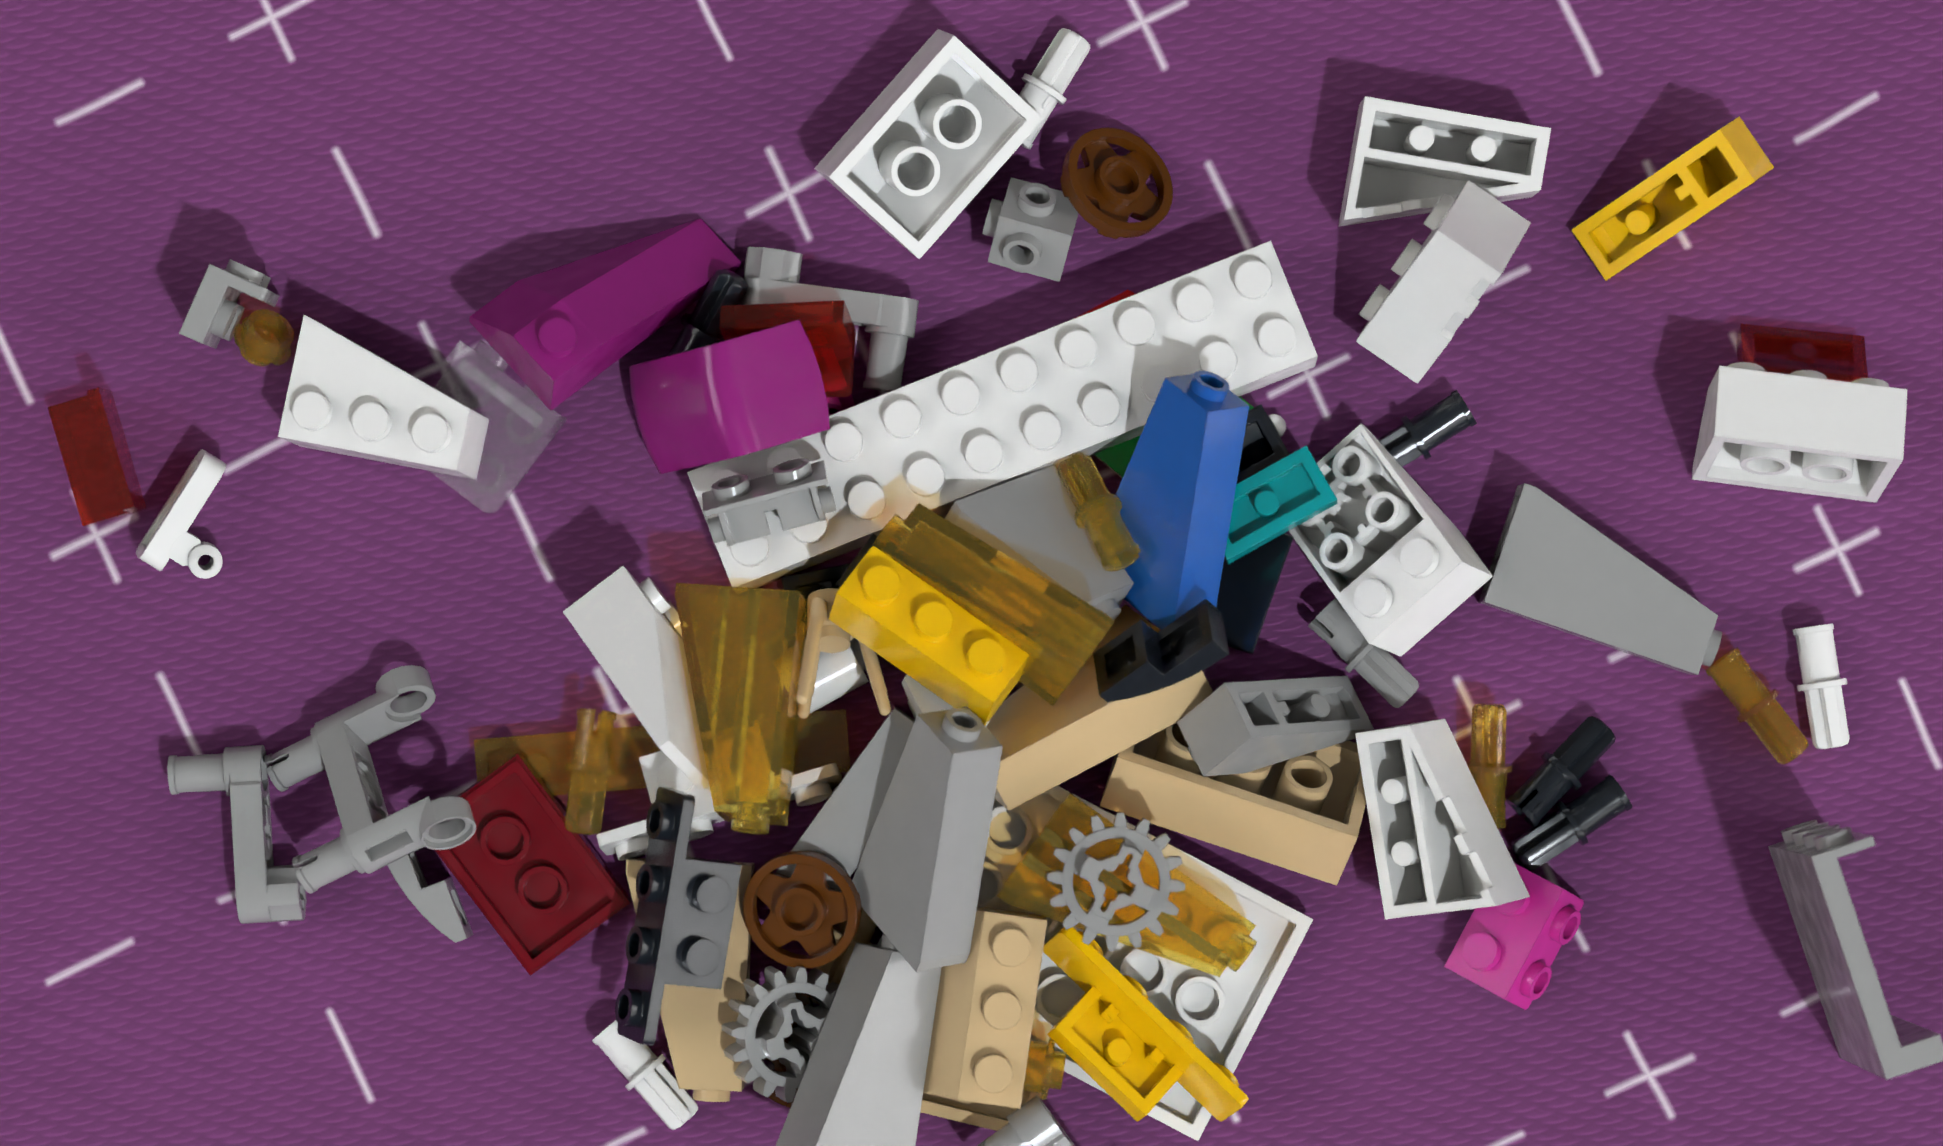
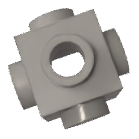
M1011 177L1004 201L992 198L982 234L994 238L988 262L1010 268L1016 272L1029 273L1060 282L1079 213L1073 207L1069 198L1064 197L1063 191L1049 188L1044 184L1030 183Z

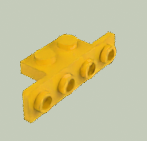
M1063 927L1044 944L1043 952L1085 992L1047 1035L1137 1122L1153 1109L1176 1081L1212 1116L1221 1122L1240 1110L1249 1100L1248 1096L1239 1088L1238 1080L1233 1073L1225 1066L1212 1062L1193 1044L1194 1040L1190 1032L1176 1020L1166 1018L1148 1000V994L1139 982L1130 976L1122 975L1103 957V951L1095 940L1087 945L1082 942L1083 932L1076 931L1073 927L1067 930Z

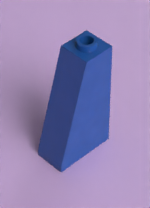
M1196 371L1193 374L1166 377L1100 530L1101 535L1134 583L1124 599L1160 630L1204 599H1207L1215 607L1217 606L1249 405L1229 390L1230 386L1225 379L1208 371Z

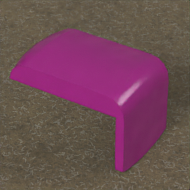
M800 320L629 366L630 389L637 423L646 449L659 474L747 455L830 429L828 403L821 372L812 345Z

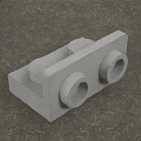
M231 259L225 270L209 264L179 334L215 349L221 338L230 341L239 326L245 307L237 304L241 293L275 307L279 295L266 289L271 278Z

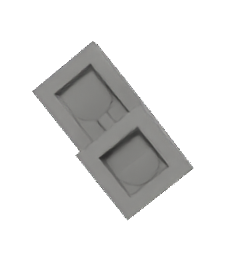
M415 852L387 865L407 898L436 929L455 943L474 935L452 877L428 886Z

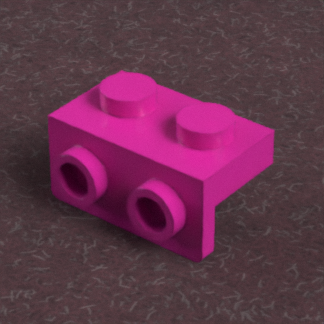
M1515 864L1530 897L1498 906L1474 909L1444 967L1526 1010L1532 1001L1538 999L1548 987L1552 975L1551 965L1561 946L1567 944L1576 934L1581 922L1580 910L1583 907L1584 900Z

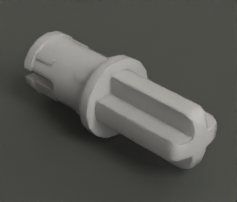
M1337 598L1332 600L1315 617L1316 619L1308 625L1348 664L1345 667L1348 673L1355 669L1393 707L1399 708L1403 706L1418 690V681L1388 651L1367 642Z

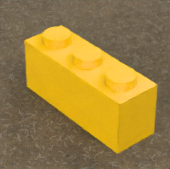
M875 546L870 548L836 592L829 620L954 708L968 707L981 719L984 726L1018 683L1029 657L1028 653Z

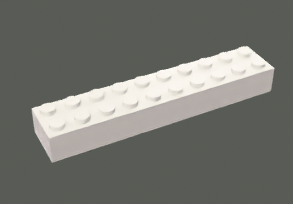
M1268 241L830 415L829 430L747 455L709 463L689 471L687 474L703 512L702 493L711 491V486L721 479L734 475H747L749 480L773 474L774 467L789 460L806 458L809 459L810 464L824 460L828 484L818 486V489L831 487L837 510L826 513V520L783 531L777 509L765 512L771 532L770 535L736 543L731 546L727 545L726 540L715 543L733 590L738 595H742L777 581L781 577L790 576L864 546L873 533L880 539H883L948 513L957 500L1051 465H1055L1059 469L1094 455V453L1140 436L1166 377L1193 374L1196 371L1212 372L1225 379L1230 386L1229 390L1239 397L1315 367L1318 355L1272 242ZM714 514V515L705 517V520H706V522H707V525H708V519H709V518H713V517H717L718 514Z

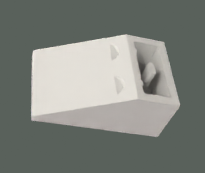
M1360 424L1317 462L1318 467L1335 494L1338 504L1289 530V532L1367 642L1401 657L1490 580L1493 575L1460 530L1366 426Z

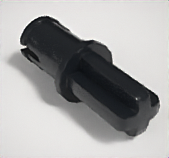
M718 269L715 271L692 314L685 313L682 316L681 323L684 327L668 355L726 341L727 336L724 330L748 289L747 282L730 270Z
M1455 390L1450 396L1409 420L1406 415L1400 418L1403 423L1402 425L1377 440L1403 467L1420 456L1427 460L1431 457L1430 450L1477 423L1458 391Z
M1594 716L1587 717L1553 754L1545 752L1541 756L1544 763L1513 795L1506 799L1507 803L1520 817L1524 814L1526 816L1524 820L1528 824L1536 827L1545 814L1571 788L1577 791L1582 786L1579 779L1615 743L1616 737L1612 730Z
M1609 774L1605 777V780L1567 805L1562 801L1555 804L1558 811L1539 822L1536 827L1530 828L1513 839L1511 846L1521 864L1527 870L1533 871L1577 842L1584 846L1588 843L1587 835L1633 807L1619 783Z

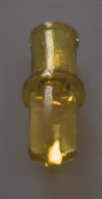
M1081 452L1071 454L1068 459L1059 464L1058 475L1076 509L1074 521L1079 528L1086 529L1101 559L1103 569L1110 572L1124 569L1138 559L1140 548L1134 542L1120 514L1122 502L1117 495L1109 493L1090 456H1084Z
M1736 647L1715 661L1705 672L1708 676L1712 677L1740 713L1736 720L1739 723L1746 721L1775 760L1782 765L1787 764L1806 750L1808 740L1775 699L1779 695L1776 688L1768 690L1740 654L1739 648Z
M1479 703L1475 704L1472 708L1471 760L1466 763L1497 828L1500 829L1506 827L1505 794L1507 773L1513 771V765L1505 763L1507 711L1504 705Z
M577 709L572 764H565V771L571 772L564 826L571 833L596 835L602 830L608 777H614L615 770L609 768L614 722L617 718V713L602 710L601 713H598L596 735L594 736L593 729L596 709Z

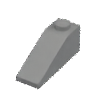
M1348 676L1224 683L1177 722L1188 744L1190 755L1198 765L1203 777L1248 773L1355 739V733L1374 729Z

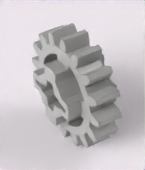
M1117 812L1113 826L1104 827L1103 822L1096 814L1091 816V833L1084 835L1075 827L1068 830L1072 841L1075 843L1071 850L1055 847L1053 854L1060 861L1064 862L1063 870L1047 872V880L1055 884H1062V892L1057 893L1049 900L1052 907L1067 905L1070 909V912L1062 922L1066 930L1074 927L1079 922L1085 926L1082 937L1083 943L1089 945L1099 933L1105 935L1108 951H1115L1119 936L1127 935L1134 948L1141 947L1140 931L1148 927L1151 932L1158 936L1164 933L1157 919L1161 912L1177 916L1179 908L1169 901L1168 897L1170 892L1185 890V882L1171 878L1170 870L1177 868L1183 862L1180 856L1164 857L1161 852L1170 841L1166 833L1157 836L1153 840L1147 837L1150 825L1149 820L1142 818L1134 829L1127 828L1124 812ZM1112 838L1123 839L1117 852L1097 859L1085 853L1088 848L1100 841ZM1145 850L1152 856L1156 864L1159 876L1158 889L1143 882L1138 864ZM1127 854H1131L1126 864L1128 867L1126 877L1133 883L1132 889L1129 893L1118 890L1113 898H1109L1105 908H1101L1105 900L1106 885L1102 880L1098 879L1099 874L1103 869L1114 872L1119 864H1123ZM1073 874L1079 875V877L1090 883L1094 898L1087 913L1075 897ZM1132 904L1147 909L1144 914L1132 921L1120 924L1109 923L1117 909Z
M768 966L765 967L764 977L766 983L763 985H759L748 978L743 982L747 993L750 995L745 1002L730 999L728 1005L739 1014L737 1022L722 1024V1031L735 1037L736 1042L729 1045L723 1051L727 1058L734 1062H741L734 1074L746 1083L754 1081L753 1090L767 1098L775 1090L776 1097L785 1102H792L839 984L835 982L828 984L829 975L816 968H812L807 974L805 967L796 966L794 968L788 966L784 977L780 970ZM795 993L810 994L820 1005L816 1007L810 1004L803 1006L802 1001L796 998ZM793 1021L797 1023V1027L792 1028L791 1024ZM790 1037V1041L786 1043L784 1038ZM768 1058L771 1061L779 1059V1062L786 1067V1071L770 1070L762 1062V1059Z

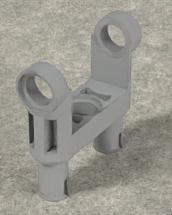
M408 665L388 671L377 681L375 694L316 722L314 727L311 728L310 736L274 754L271 753L264 756V764L270 766L266 768V771L272 783L280 792L326 769L342 829H340V837L303 855L300 854L293 857V866L298 868L294 870L302 887L309 894L355 870L361 874L365 872L370 874L423 847L433 850L451 849L465 843L474 835L476 823L468 801L462 797L448 796L431 801L428 796L388 815L368 745L421 720V713L429 709L435 702V690L431 677L425 668ZM407 691H415L409 695L399 697L400 694Z

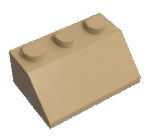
M977 906L971 948L966 963L941 968L923 1092L955 1100L1021 1109L1047 927L1046 916Z

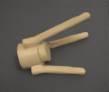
M837 588L814 591L807 599V636L796 700L799 703L797 714L800 718L805 719L810 714L820 651L826 653L845 651L850 647V641L854 639L852 635L829 620L834 598L839 590ZM859 641L879 712L881 715L887 716L891 713V706L877 653Z

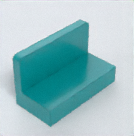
M1307 446L1236 484L1224 557L1227 564L1234 562L1338 504L1335 494Z

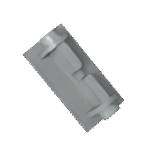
M806 458L793 459L777 465L773 468V474L749 480L747 475H734L715 482L711 486V491L702 493L704 516L718 514L717 517L708 519L713 542L718 543L726 540L727 545L731 546L736 543L770 535L771 532L765 512L777 509L783 531L826 520V513L837 510L831 487L818 489V486L828 484L824 460L810 464L809 459Z

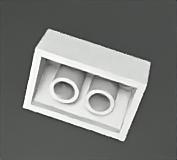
M937 29L814 169L860 211L916 258L920 259L1042 122L1043 118L956 36Z
M1749 362L1732 363L1727 367L1719 366L1707 391L1692 468V479L1876 503L1903 461L1908 389L1889 387L1886 381L1876 378H1860L1853 382L1827 379L1825 374L1813 370H1799L1791 374L1766 372L1762 366Z

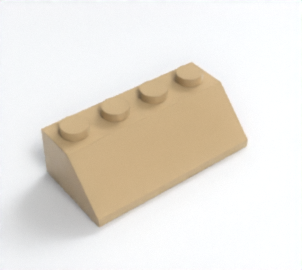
M1175 723L1115 755L1100 807L1115 812H1124L1125 815L1139 820L1145 818L1151 824L1337 886L1358 838L1366 798L1357 743L1345 741L1248 773L1203 777L1198 765L1190 755L1188 744L1178 723Z

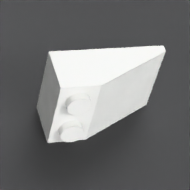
M622 566L565 609L563 613L660 750L700 791H703L711 785L698 660L697 655L684 639V636L691 632L692 629L670 600L667 601L649 577L639 584L629 571Z

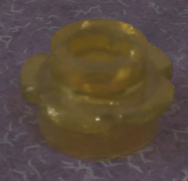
M259 309L252 312L249 317L244 318L242 325L238 324L235 327L234 341L239 347L241 355L251 364L268 366L273 363L276 366H280L289 360L291 356L289 347L294 340V331L291 324L282 315L271 310Z
M1049 1038L1048 1043L1030 1041L1023 1091L1041 1093L1040 1100L1047 1099L1048 1088L1061 1090L1066 1053L1054 1051L1055 1041Z

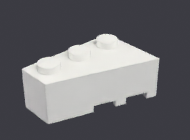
M1365 96L1359 104L1339 226L1430 213L1444 193L1455 199L1468 180L1500 202L1533 197L1541 190L1551 128Z
M1469 180L1455 199L1446 193L1442 195L1423 223L1432 230L1430 235L1422 245L1414 239L1410 240L1391 268L1400 277L1390 290L1379 284L1359 313L1368 322L1356 342L1417 384L1451 341L1464 319H1468L1480 302L1478 300L1490 284L1494 285L1501 276L1531 222Z
M306 315L303 316L278 433L279 438L300 447L477 480L489 418Z
M1446 719L1397 725L1355 733L1385 920L1492 907L1530 897Z

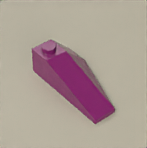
M699 218L518 280L469 317V322L544 405L552 411L698 300L715 271L727 269L735 272L740 268L741 261L706 223Z

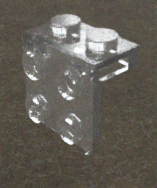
M460 340L445 360L451 366L434 388L489 418L477 480L430 472L483 512L495 513L503 506L566 422L567 418L555 409L550 411L526 384L525 386L521 385L504 371L509 365L483 340H480L474 349Z

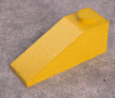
M1739 116L1571 230L1603 278L1607 281L1772 170L1774 166Z

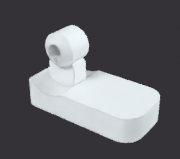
M203 449L198 452L136 550V555L139 559L161 571L170 558L182 566H188L195 576L203 579L214 577L219 573L223 563L219 550L209 542H200V539L188 532V529L222 477L226 468V464ZM201 556H210V561L208 564H198V560Z

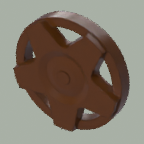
M1104 127L1093 129L1083 134L1071 146L1064 158L1062 176L1060 177L1063 195L1069 198L1076 211L1089 224L1097 228L1099 234L1113 239H1118L1119 237H1139L1152 231L1168 214L1173 200V186L1169 171L1158 153L1140 137L1117 128ZM1108 143L1121 146L1129 150L1130 153L1119 156ZM1081 154L1085 168L1077 169L1078 158ZM1151 174L1156 183L1158 197L1146 186V181ZM1129 217H1132V218H1134V219H1136V220H1139V221H1141V222H1127V221H1128V218H1129Z
M809 850L785 852L767 861L751 878L746 888L743 902L746 927L756 945L773 960L794 968L796 966L815 968L839 957L856 936L862 913L860 895L849 875L836 862L827 858L826 855ZM797 864L791 877L773 871L784 865ZM827 875L837 883L840 889L828 886ZM757 897L770 909V914L762 925L757 914ZM847 921L845 932L841 940L836 944L832 926ZM796 940L801 943L809 955L796 954L783 949L781 946Z

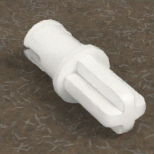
M1065 28L1059 30L1032 75L1025 73L1022 77L1026 84L1019 96L1043 118L1042 122L1021 144L1022 147L1028 150L1033 146V141L1056 104L1064 105L1067 99L1063 96V93L1090 51L1088 41L1074 31Z
M1833 623L1793 629L1803 684L1797 685V690L1804 691L1812 744L1817 749L1841 747L1848 744L1850 739L1841 685L1847 684V678H1840L1833 636Z
M615 1020L592 1041L603 1050L629 1081L625 1086L628 1091L634 1087L669 1129L675 1130L680 1128L695 1115L698 1110L697 1103L685 1089L678 1088L676 1078L662 1063L666 1057L663 1054L657 1057L647 1045L639 1044L619 1035L617 1032L618 1023Z

